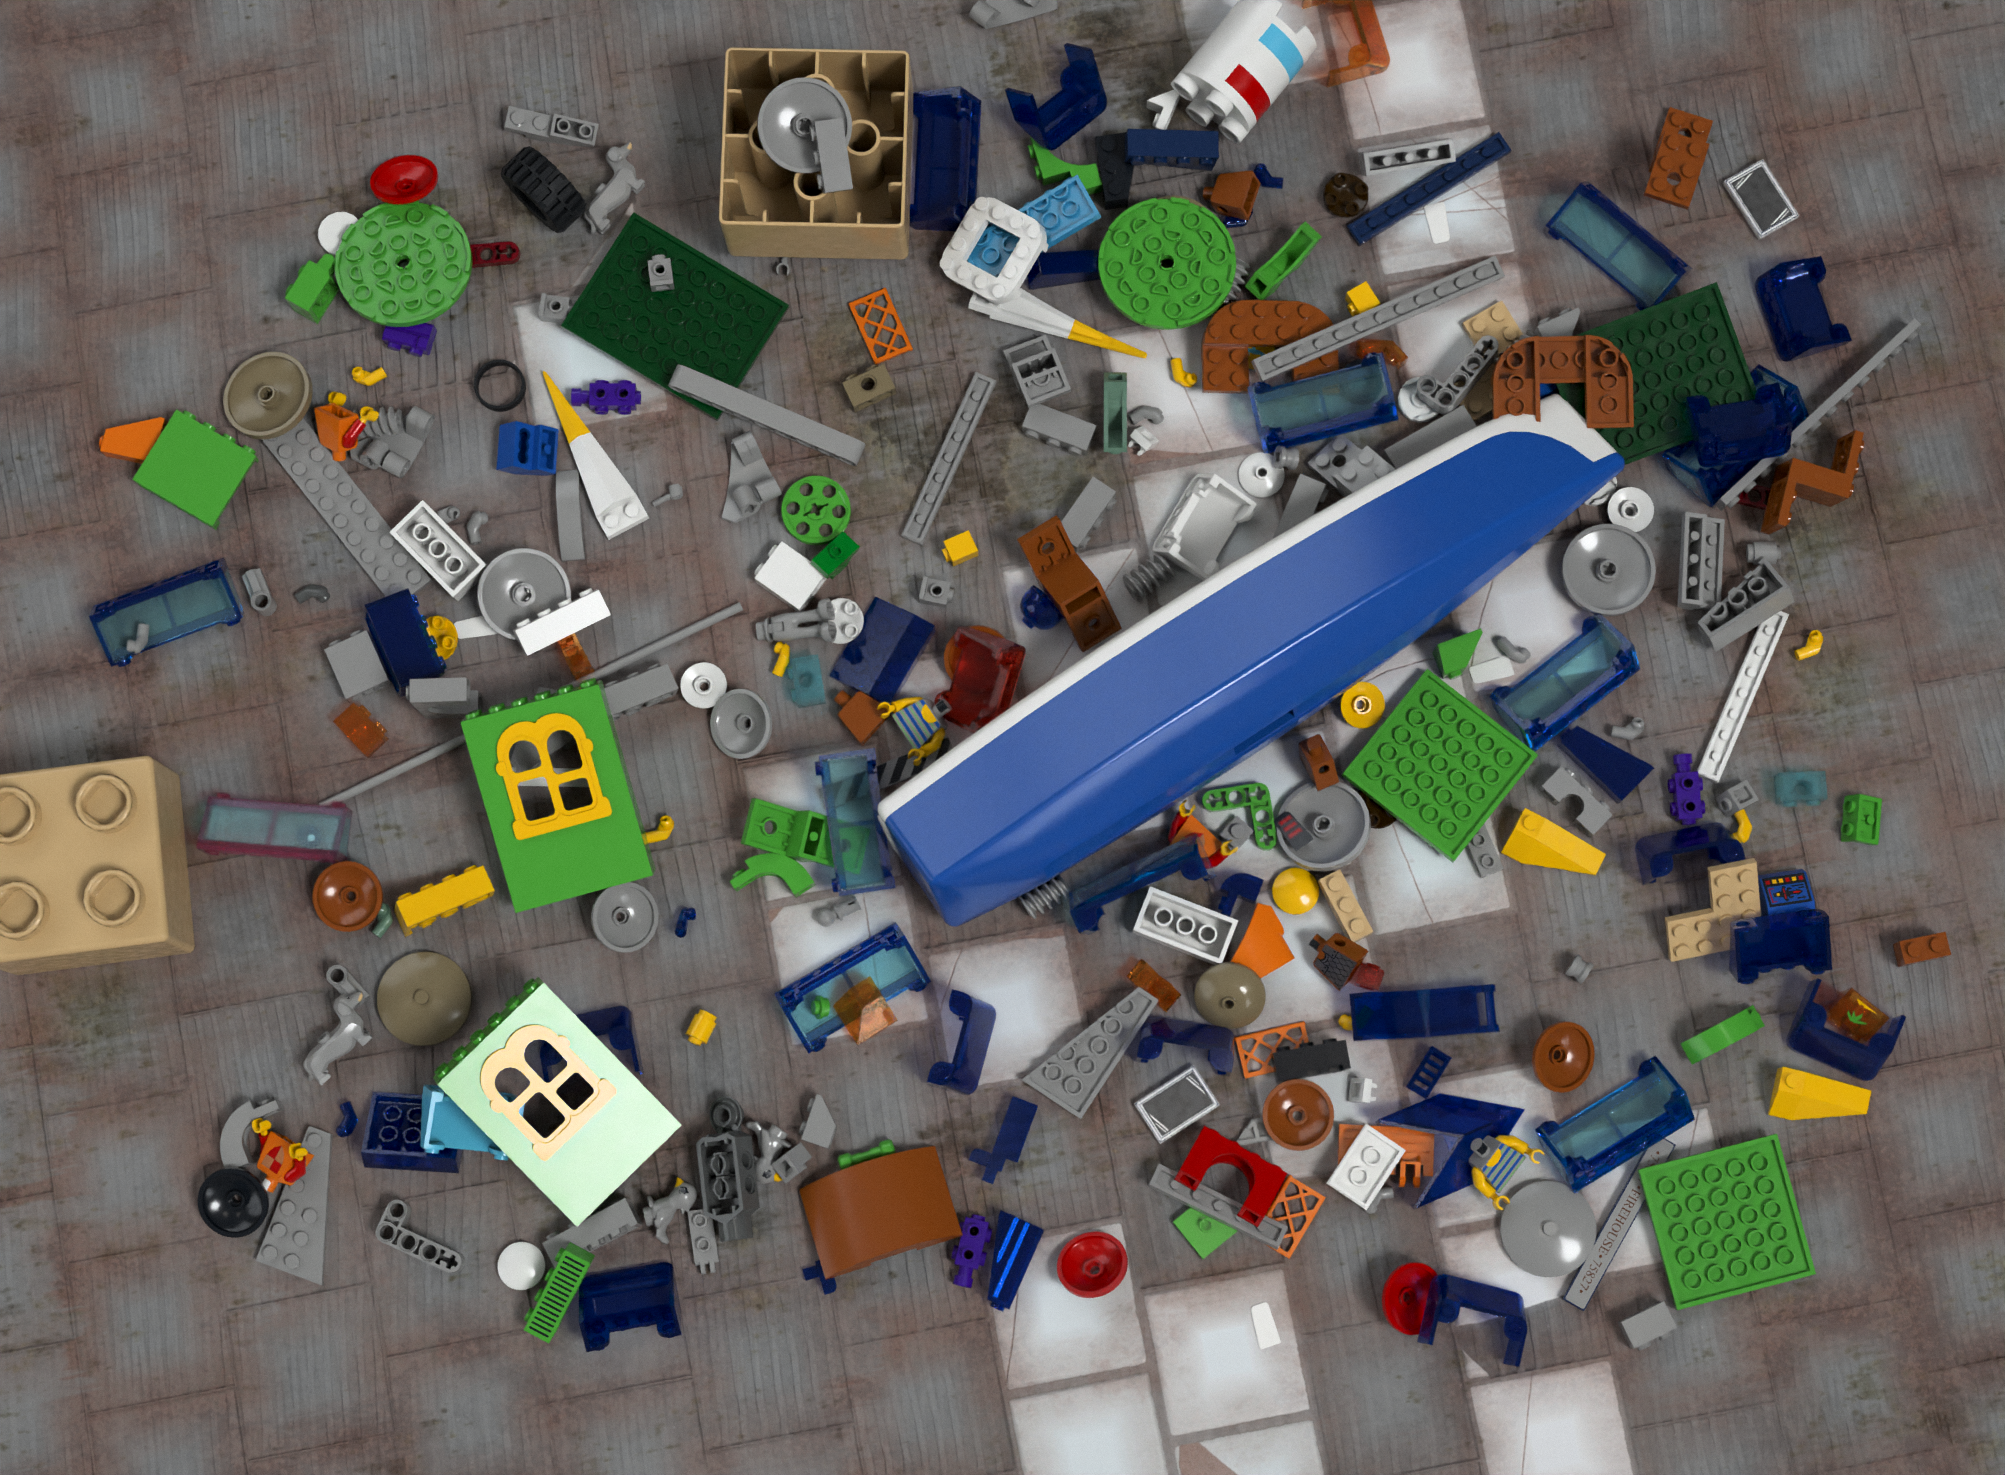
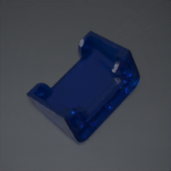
M1821 256L1779 263L1756 279L1755 290L1777 352L1785 362L1840 347L1852 341L1849 330L1843 323L1832 325L1818 287V284L1826 276V267Z
M1779 383L1761 386L1755 393V400L1710 406L1709 399L1703 395L1686 397V408L1693 443L1700 466L1714 467L1778 457L1790 450L1793 421Z
M1714 822L1645 836L1636 843L1635 852L1643 885L1655 883L1656 878L1664 877L1672 871L1673 855L1707 849L1709 860H1717L1721 864L1745 860L1743 847L1724 824Z
M952 989L949 1008L953 1014L959 1016V1021H963L952 1063L943 1061L935 1063L930 1069L927 1083L929 1086L962 1095H970L978 1087L996 1020V1010L985 1001Z
M1156 1016L1148 1017L1142 1025L1136 1062L1147 1064L1148 1060L1158 1058L1162 1052L1164 1042L1209 1049L1207 1061L1217 1070V1075L1230 1076L1232 1073L1235 1037L1230 1029Z

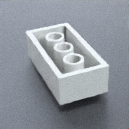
M423 500L390 531L391 535L457 601L479 581L482 572L487 566Z
M1150 886L1132 933L1216 965L1223 962L1238 920Z

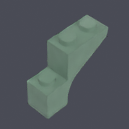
M1104 372V452L1120 454L1127 452V372Z

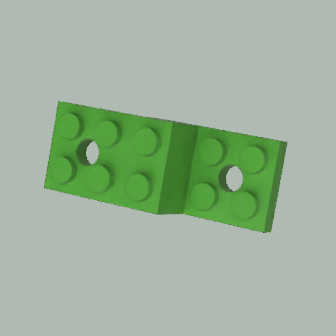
M752 798L741 844L769 853L785 855L795 861L815 862L859 875L870 829L813 811H795ZM767 821H770L773 825V830L770 834L764 828ZM841 839L846 842L844 852H841L838 848V843Z

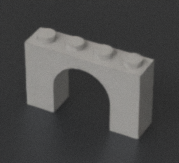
M467 677L410 679V686H406V699L410 700V703L426 719L465 718L468 712L478 709L482 710V694L478 690H470V681Z

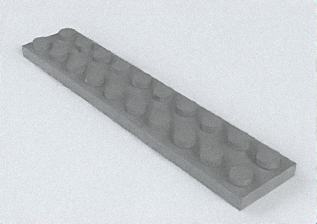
M304 418L292 430L272 439H261L396 610L433 582L416 559L391 535L390 531L392 529L339 462L333 460V456L327 447L321 445L319 437Z

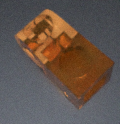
M575 633L558 641L562 649L561 652L576 680L595 671Z

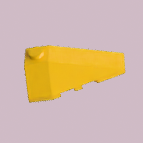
M1526 808L1520 813L1501 851L1503 855L1521 864L1544 866L1545 868H1556L1589 875L1597 874L1606 856L1602 851Z
M1781 1067L1776 1072L1768 1115L1792 1121L1867 1114L1871 1090L1811 1073Z

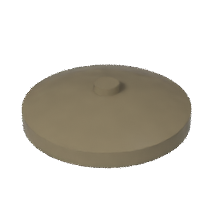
M265 352L255 355L243 362L228 380L223 397L225 414L230 423L245 436L254 439L276 438L292 430L307 413L313 395L312 381L305 367L288 354Z
M433 952L412 953L396 961L384 974L377 993L378 1012L385 1027L401 1041L415 1046L438 1045L455 1036L466 1023L472 1007L471 985L461 967L448 957Z

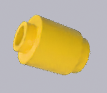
M700 1009L698 1014L694 1015L685 1033L689 1036L688 1041L697 1046H701L702 1043L707 1044L716 1026L715 1021L717 1017Z

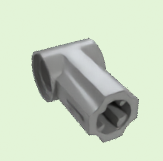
M258 568L246 571L242 578L251 598L252 607L262 616L272 615L276 611L277 604L271 595L262 570ZM264 599H268V604L265 607L260 608V602Z
M333 965L328 969L326 974L327 980L341 995L351 996L359 991L362 992V1000L355 1009L370 997L347 968L341 965ZM337 970H342L344 972V979L336 983L333 975Z

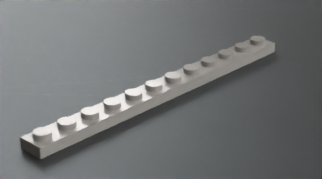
M1493 256L1252 360L1251 363L1262 383L1500 280L1505 275L1496 256Z
M1914 318L1725 493L1715 505L1721 511L1727 506L1731 509L1740 500L1739 494L1743 491L1747 494L1756 485L1754 481L1759 476L1764 478L1773 470L1771 465L1775 461L1780 463L1789 455L1787 450L1791 446L1797 448L1806 439L1803 435L1808 430L1813 433L1822 424L1819 421L1824 416L1829 418L1838 409L1835 405L1840 401L1845 403L1854 395L1852 390L1856 386L1859 388L1864 386L1870 380L1868 375L1872 371L1878 373L1886 365L1884 360L1888 356L1894 358L1902 350L1900 345L1904 341L1909 344L1918 335L1916 330L1921 324Z

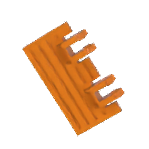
M1339 1124L1338 1164L1364 1125ZM1371 1126L1406 1150L1397 1163L1399 1164V1187H1404L1406 1184V1165H1414V1188L1420 1187L1421 1166H1423V1176L1433 1177L1435 1129ZM1396 1166L1390 1175H1396Z

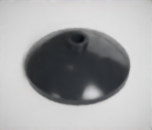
M228 1167L215 1171L203 1182L198 1193V1209L203 1221L210 1229L222 1236L231 1238L247 1236L262 1225L268 1213L269 1199L264 1185L255 1175L241 1168ZM236 1194L241 1197V1201L236 1200Z

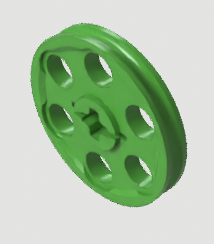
M809 476L798 480L787 490L782 501L781 512L785 527L794 538L809 545H824L832 542L841 532L845 531L850 521L851 506L845 490L836 481L824 476ZM805 484L811 485L813 488V492L809 496H803L800 493V488ZM827 486H832L836 489V494L831 498L823 495V490ZM791 503H797L800 506L799 512L795 515L787 512V506ZM816 505L817 508H823L820 510V515L816 516L815 513H810L813 511L812 506ZM838 506L843 507L846 510L844 517H834L832 513L834 508ZM801 523H805L810 527L809 532L805 535H800L796 531L797 526ZM823 525L832 527L833 531L830 536L823 537L819 533Z

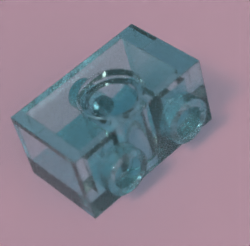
M818 654L790 659L791 666H787L789 680L794 679L795 688L791 689L793 702H797L799 708L827 704ZM803 677L813 679L812 684L808 687L801 686L800 681Z
M1825 771L1784 772L1773 776L1776 804H1783L1785 808L1796 807L1797 803H1806L1807 806H1820L1821 802L1828 799ZM1797 784L1805 787V795H1800L1796 792Z

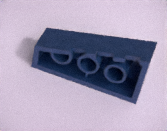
M1127 129L1125 134V162L1132 165L1148 164L1212 171L1219 158L1218 131Z

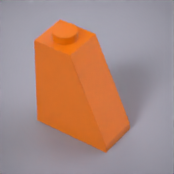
M159 417L108 428L100 438V451L106 457L142 464L168 421L165 418Z

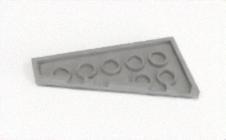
M1138 987L1022 1080L1082 1119L1159 999Z
M309 1126L301 1147L306 1148L314 1157L307 1165L306 1174L291 1186L285 1185L256 1261L324 1286L325 1239L327 1238L328 1188H330L329 1172L333 1134Z

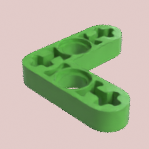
M1253 783L1207 791L1203 795L1202 806L1208 812L1250 807L1257 847L1263 851H1269L1275 847L1277 834L1270 793L1265 784ZM1256 788H1259L1260 792H1265L1261 800H1258L1256 796L1249 797L1250 802H1246L1245 789H1248V794L1255 793ZM1233 791H1237L1242 795V801L1238 804H1233L1229 800V794ZM1221 793H1225L1227 806H1222L1223 801L1216 802L1215 807H1211L1209 803L1206 804L1210 795H1213L1214 799L1222 798ZM1258 811H1266L1268 813L1269 820L1266 823H1260L1256 820V813ZM1271 825V829H1267V836L1272 837L1273 840L1269 842V846H1265L1264 842H1260V839L1263 838V829L1258 831L1257 827L1265 828Z

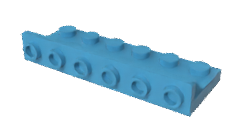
M1078 175L1067 178L1061 185L1045 191L1042 196L1034 201L1025 203L1018 210L1032 217L1045 228L1047 244L1049 245L1048 249L1101 218L1099 211ZM990 224L986 227L970 254L968 262L998 277L1020 238Z

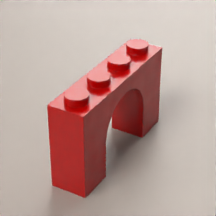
M1204 1126L1174 1180L1196 1191L1206 1171L1211 1166L1225 1163L1237 1167L1243 1172L1249 1184L1248 1195L1237 1216L1258 1227L1288 1173L1283 1171L1278 1165L1265 1161L1257 1153L1250 1152L1241 1147L1237 1142L1223 1137L1216 1130Z

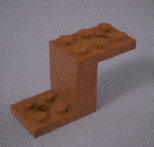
M1669 107L1648 170L1651 174L1644 196L1688 210L1710 145L1706 141L1713 123L1712 120ZM1680 131H1686L1689 133L1690 137L1678 133ZM1667 178L1679 181V184L1671 185L1668 183Z
M1854 430L1837 439L1831 469L1796 458H1791L1776 466L1760 532L1769 535L1786 527L1792 517L1790 508L1796 496L1829 507L1851 497L1854 490V484H1852L1853 477L1859 469L1858 456L1864 447V441L1862 440L1864 432Z
M1057 516L1052 517L1017 539L1040 588L1063 615L1082 652L1122 629L1100 581L1075 552ZM1050 542V546L1042 550L1043 545ZM1093 619H1097L1094 625L1088 626Z

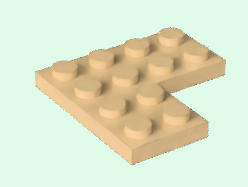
M1503 301L1494 304L1462 323L1474 346L1483 336L1495 337L1498 341L1497 358L1508 346L1513 345L1515 340H1520V336L1523 334ZM1494 364L1489 367L1459 404V407L1465 406L1474 422L1492 412L1491 375ZM1478 365L1477 367H1475V368H1473V369H1471V370H1476V369H1478L1480 366ZM1457 381L1454 385L1456 387H1463L1465 382Z
M1754 858L1707 867L1711 908L1665 917L1668 956L1671 962L1763 943L1757 862Z

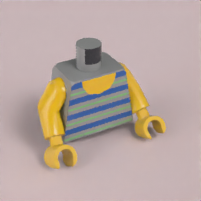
M908 697L893 701L891 704L882 702L878 705L877 709L885 708L888 711L881 714L880 717L883 719L889 717L891 712L895 713L892 715L893 719L913 747L908 753V759L912 756L918 757L914 760L913 765H920L922 757L926 758L940 749L945 737V730L948 728V724L943 716L952 710L950 704L944 698L937 704H934L932 700L923 699L922 697Z
M1488 1135L1484 1140L1476 1138L1470 1146L1474 1151L1468 1162L1472 1167L1473 1184L1484 1196L1493 1200V1207L1497 1210H1504L1499 1206L1498 1202L1500 1199L1506 1204H1510V1200L1506 1196H1498L1495 1192L1500 1193L1526 1159L1524 1153L1536 1164L1540 1162L1534 1160L1533 1155L1535 1152L1545 1156L1542 1150L1529 1148V1144L1513 1135H1498L1496 1138Z

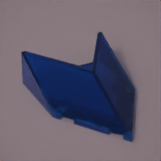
M1440 1093L1380 1118L1375 1123L1377 1126L1383 1124L1441 1135L1445 1140L1449 1151L1417 1202L1412 1205L1413 1209H1417L1472 1185V1167L1468 1163L1469 1158L1474 1153L1470 1147L1472 1141L1476 1138L1484 1140L1488 1135L1496 1138L1498 1135H1509L1525 1109Z

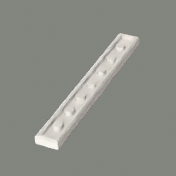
M1780 611L1758 625L1697 769L1698 776L1715 783L1719 782L1789 614Z

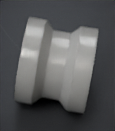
M1277 446L1273 457L1275 468L1282 469L1287 467L1289 470H1295L1299 463L1298 448L1290 447L1286 449L1284 446Z
M1577 954L1566 970L1565 975L1573 976L1579 984H1582L1594 964L1586 963Z

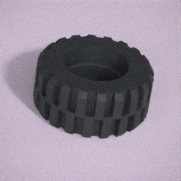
M533 147L522 148L502 168L501 177L505 184L526 208L556 233L564 232L585 212V200L575 189L574 185L554 164Z

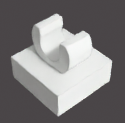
M1144 426L1136 428L1130 435L1133 440L1129 442L1128 446L1131 448L1138 443L1140 451L1137 455L1140 456L1154 448L1159 440Z
M1351 1078L1348 1102L1370 1103V1101H1376V1097H1371V1088H1377V1085L1372 1083V1079Z

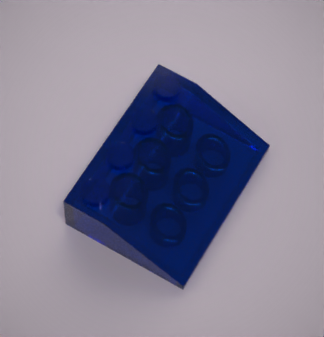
M875 597L864 615V624L860 634L848 643L832 670L830 677L856 692L861 691L879 703L887 702L891 704V702L897 699L936 631L935 625L909 611Z
M373 1092L361 1149L364 1168L459 1173L463 1149L444 1148V1150H439V1154L424 1152L425 1149L420 1146L422 1095Z

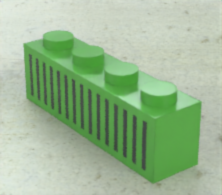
M571 1242L566 1249L560 1248L555 1258V1261L558 1262L556 1268H550L544 1279L548 1282L545 1289L540 1288L534 1301L538 1302L535 1309L530 1307L524 1318V1321L527 1322L524 1331L550 1343L595 1257L594 1254Z

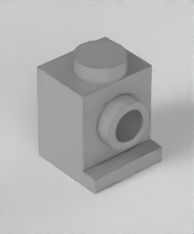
M665 255L652 256V260L647 261L651 291L675 289L671 259L666 258ZM664 268L663 273L656 272V269Z
M542 293L538 315L541 321L562 324L574 304H572L569 297ZM554 305L560 306L558 310H553Z
M923 576L919 603L947 608L948 602L952 603L955 589L951 588V582ZM935 588L942 590L939 595L933 593Z
M800 1142L775 1161L772 1166L786 1184L807 1168L805 1163L812 1156Z

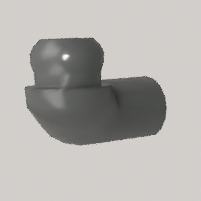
M314 584L294 594L300 604L311 597L318 598L321 603L326 602L330 598V594L327 592L328 589L325 586Z

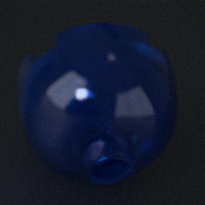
M1035 585L1031 586L1021 598L1020 611L1024 616L1022 621L1030 629L1035 626L1040 630H1049L1057 626L1064 618L1056 606L1048 599V596Z

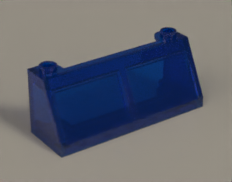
M961 86L913 92V114L918 118L914 204H910L909 226L916 230L956 231L977 198L981 100Z

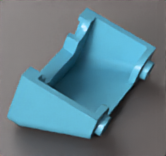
M438 1085L423 1086L420 1146L425 1149L424 1152L439 1154V1150H444V1148L489 1152L494 1154V1159L508 1160L509 1157ZM499 1092L508 1102H512L518 1097L511 1093ZM525 1104L519 1109V1114L522 1117Z

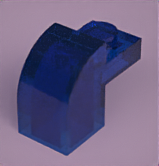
M1246 873L1234 874L1227 878L1219 890L1228 894L1227 897L1222 896L1218 909L1222 910L1221 914L1230 917L1237 898L1255 904L1264 880Z

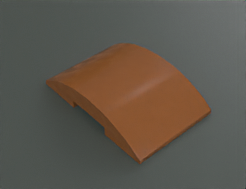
M935 1146L902 1151L865 1161L825 1176L799 1189L826 1280L870 1266L872 1262L915 1248L920 1250L963 1236Z

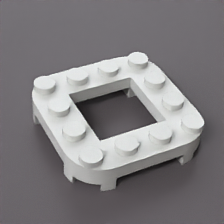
M979 197L969 208L947 245L940 260V267L946 276L956 284L971 290L995 305L1001 306V304L1007 303L1014 298L1017 300L1021 296L1022 292L1019 289L1041 251L1047 252L1049 245L1047 244L1045 228L1032 217L995 198ZM988 224L995 225L1020 238L998 277L967 262Z

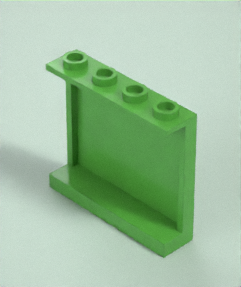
M176 409L132 480L137 485L216 530L220 524V516L253 463H258L259 459L255 455L256 451L246 445L243 447L235 444L236 440L228 434L224 433L221 436L215 432L216 428L205 421L201 424L195 420L196 416L186 410L182 413Z

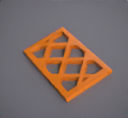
M886 288L848 303L875 364H880L913 350ZM885 296L888 303L886 308L874 304L877 297ZM860 304L869 306L864 318L859 316L855 309ZM872 308L884 312L880 324L868 320ZM888 314L894 317L897 323L896 329L883 325ZM866 323L878 327L874 339L867 336L864 329ZM881 329L893 333L889 345L877 341ZM897 335L903 337L906 344L905 347L900 349L893 347ZM875 344L887 349L884 356L877 358L874 351Z
M1297 1022L1234 1037L1244 1078L1274 1072V1067L1268 1065L1272 1058L1271 1054L1276 1052V1048H1278L1283 1038L1296 1045L1294 1049L1300 1047L1299 1044L1302 1041L1308 1043L1305 1022ZM1300 1027L1302 1036L1299 1041H1296L1286 1035L1287 1031ZM1277 1033L1281 1036L1275 1046L1272 1047L1262 1040L1264 1035ZM1252 1038L1257 1042L1249 1053L1242 1048L1241 1041ZM1259 1043L1272 1050L1265 1062L1253 1055ZM1250 1058L1263 1065L1259 1071L1248 1073L1247 1063Z
M1292 1175L1287 1177L1265 1215L1273 1219L1272 1212L1276 1205L1280 1202L1284 1203L1287 1216L1273 1220L1278 1222L1288 1219L1291 1233L1285 1234L1283 1239L1292 1237L1293 1244L1288 1252L1281 1249L1280 1246L1277 1250L1272 1249L1290 1259L1326 1198L1293 1178ZM1290 1182L1298 1186L1299 1195L1286 1197L1285 1190ZM1313 1195L1319 1200L1313 1210L1307 1211L1304 1197ZM1301 1198L1304 1212L1290 1215L1287 1201ZM1305 1215V1224L1300 1231L1295 1232L1291 1218Z

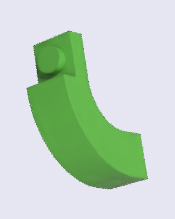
M775 853L759 854L748 858L745 862L749 869L737 871L732 875L733 879L730 881L737 892L760 877L776 876L787 883L796 898L816 885L801 864L790 857Z
M1754 1005L1684 1041L1681 1043V1046L1693 1065L1752 1034L1765 1025Z

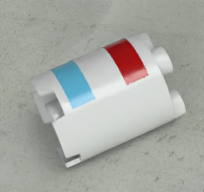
M1277 0L1238 1L1171 82V86L1180 96L1192 101L1185 109L1192 120L1204 127L1213 120L1219 124L1220 132L1236 144L1241 143L1317 48L1312 33L1305 25L1301 26L1294 33L1277 17L1283 6Z

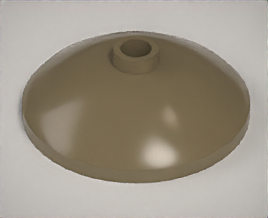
M1224 962L1208 968L1200 976L1195 987L1194 998L1199 1013L1209 1023L1220 1028L1237 1029L1249 1025L1259 1017L1265 1005L1266 992L1261 978L1251 968L1239 963ZM1231 1000L1233 1004L1228 1005L1225 1002Z

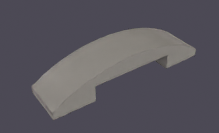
M579 470L556 471V506L562 562L585 560Z

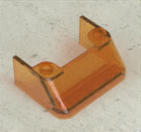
M1302 0L1303 9L1328 2L1338 6L1348 4L1360 41L1359 45H1355L1349 50L1348 61L1350 65L1328 72L1327 88L1379 74L1387 70L1390 56L1372 0Z

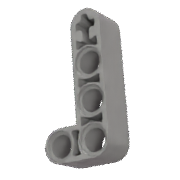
M1483 336L1444 384L1431 375L1421 376L1417 381L1418 398L1442 415L1455 410L1493 364V359L1498 357L1497 339L1493 336ZM1473 363H1476L1480 366L1476 370H1471L1468 368V366ZM1463 381L1465 385L1463 387H1456L1454 383ZM1425 385L1433 387L1429 392H1424L1421 388ZM1448 398L1451 400V403L1443 405L1440 403V400Z
M402 1200L389 1202L376 1228V1237L379 1241L449 1273H458L464 1268L465 1258L460 1252L405 1228L412 1212L409 1203ZM398 1204L404 1207V1213L400 1217H396L393 1211ZM387 1226H391L394 1230V1234L390 1239H386L383 1235V1231ZM408 1236H413L415 1239V1245L411 1249L406 1248L404 1243ZM433 1245L437 1250V1254L433 1259H429L426 1255V1250L429 1246ZM443 1256L447 1258L455 1257V1261L458 1264L450 1268L451 1263L441 1259Z

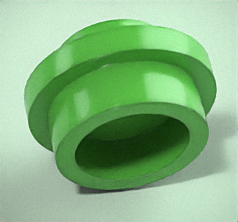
M821 995L816 996L811 1002L812 1014L815 1015L816 1019H822L829 1015L830 1004L828 998H823Z

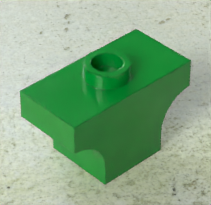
M841 532L811 560L810 564L825 578L828 579L830 577L834 579L848 566L850 559L859 550L860 546L845 532Z

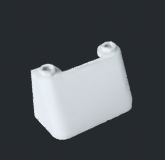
M1197 474L1184 491L1154 542L1152 550L1182 569L1205 580L1220 571L1219 563L1215 560L1237 523L1249 521L1254 514V508L1257 504L1218 475Z

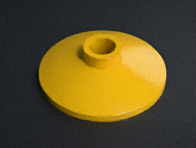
M1359 682L1342 694L1340 711L1344 720L1353 727H1371L1381 719L1384 713L1385 701L1383 694L1371 683ZM1359 700L1362 702V707L1360 709H1358L1356 706V703Z

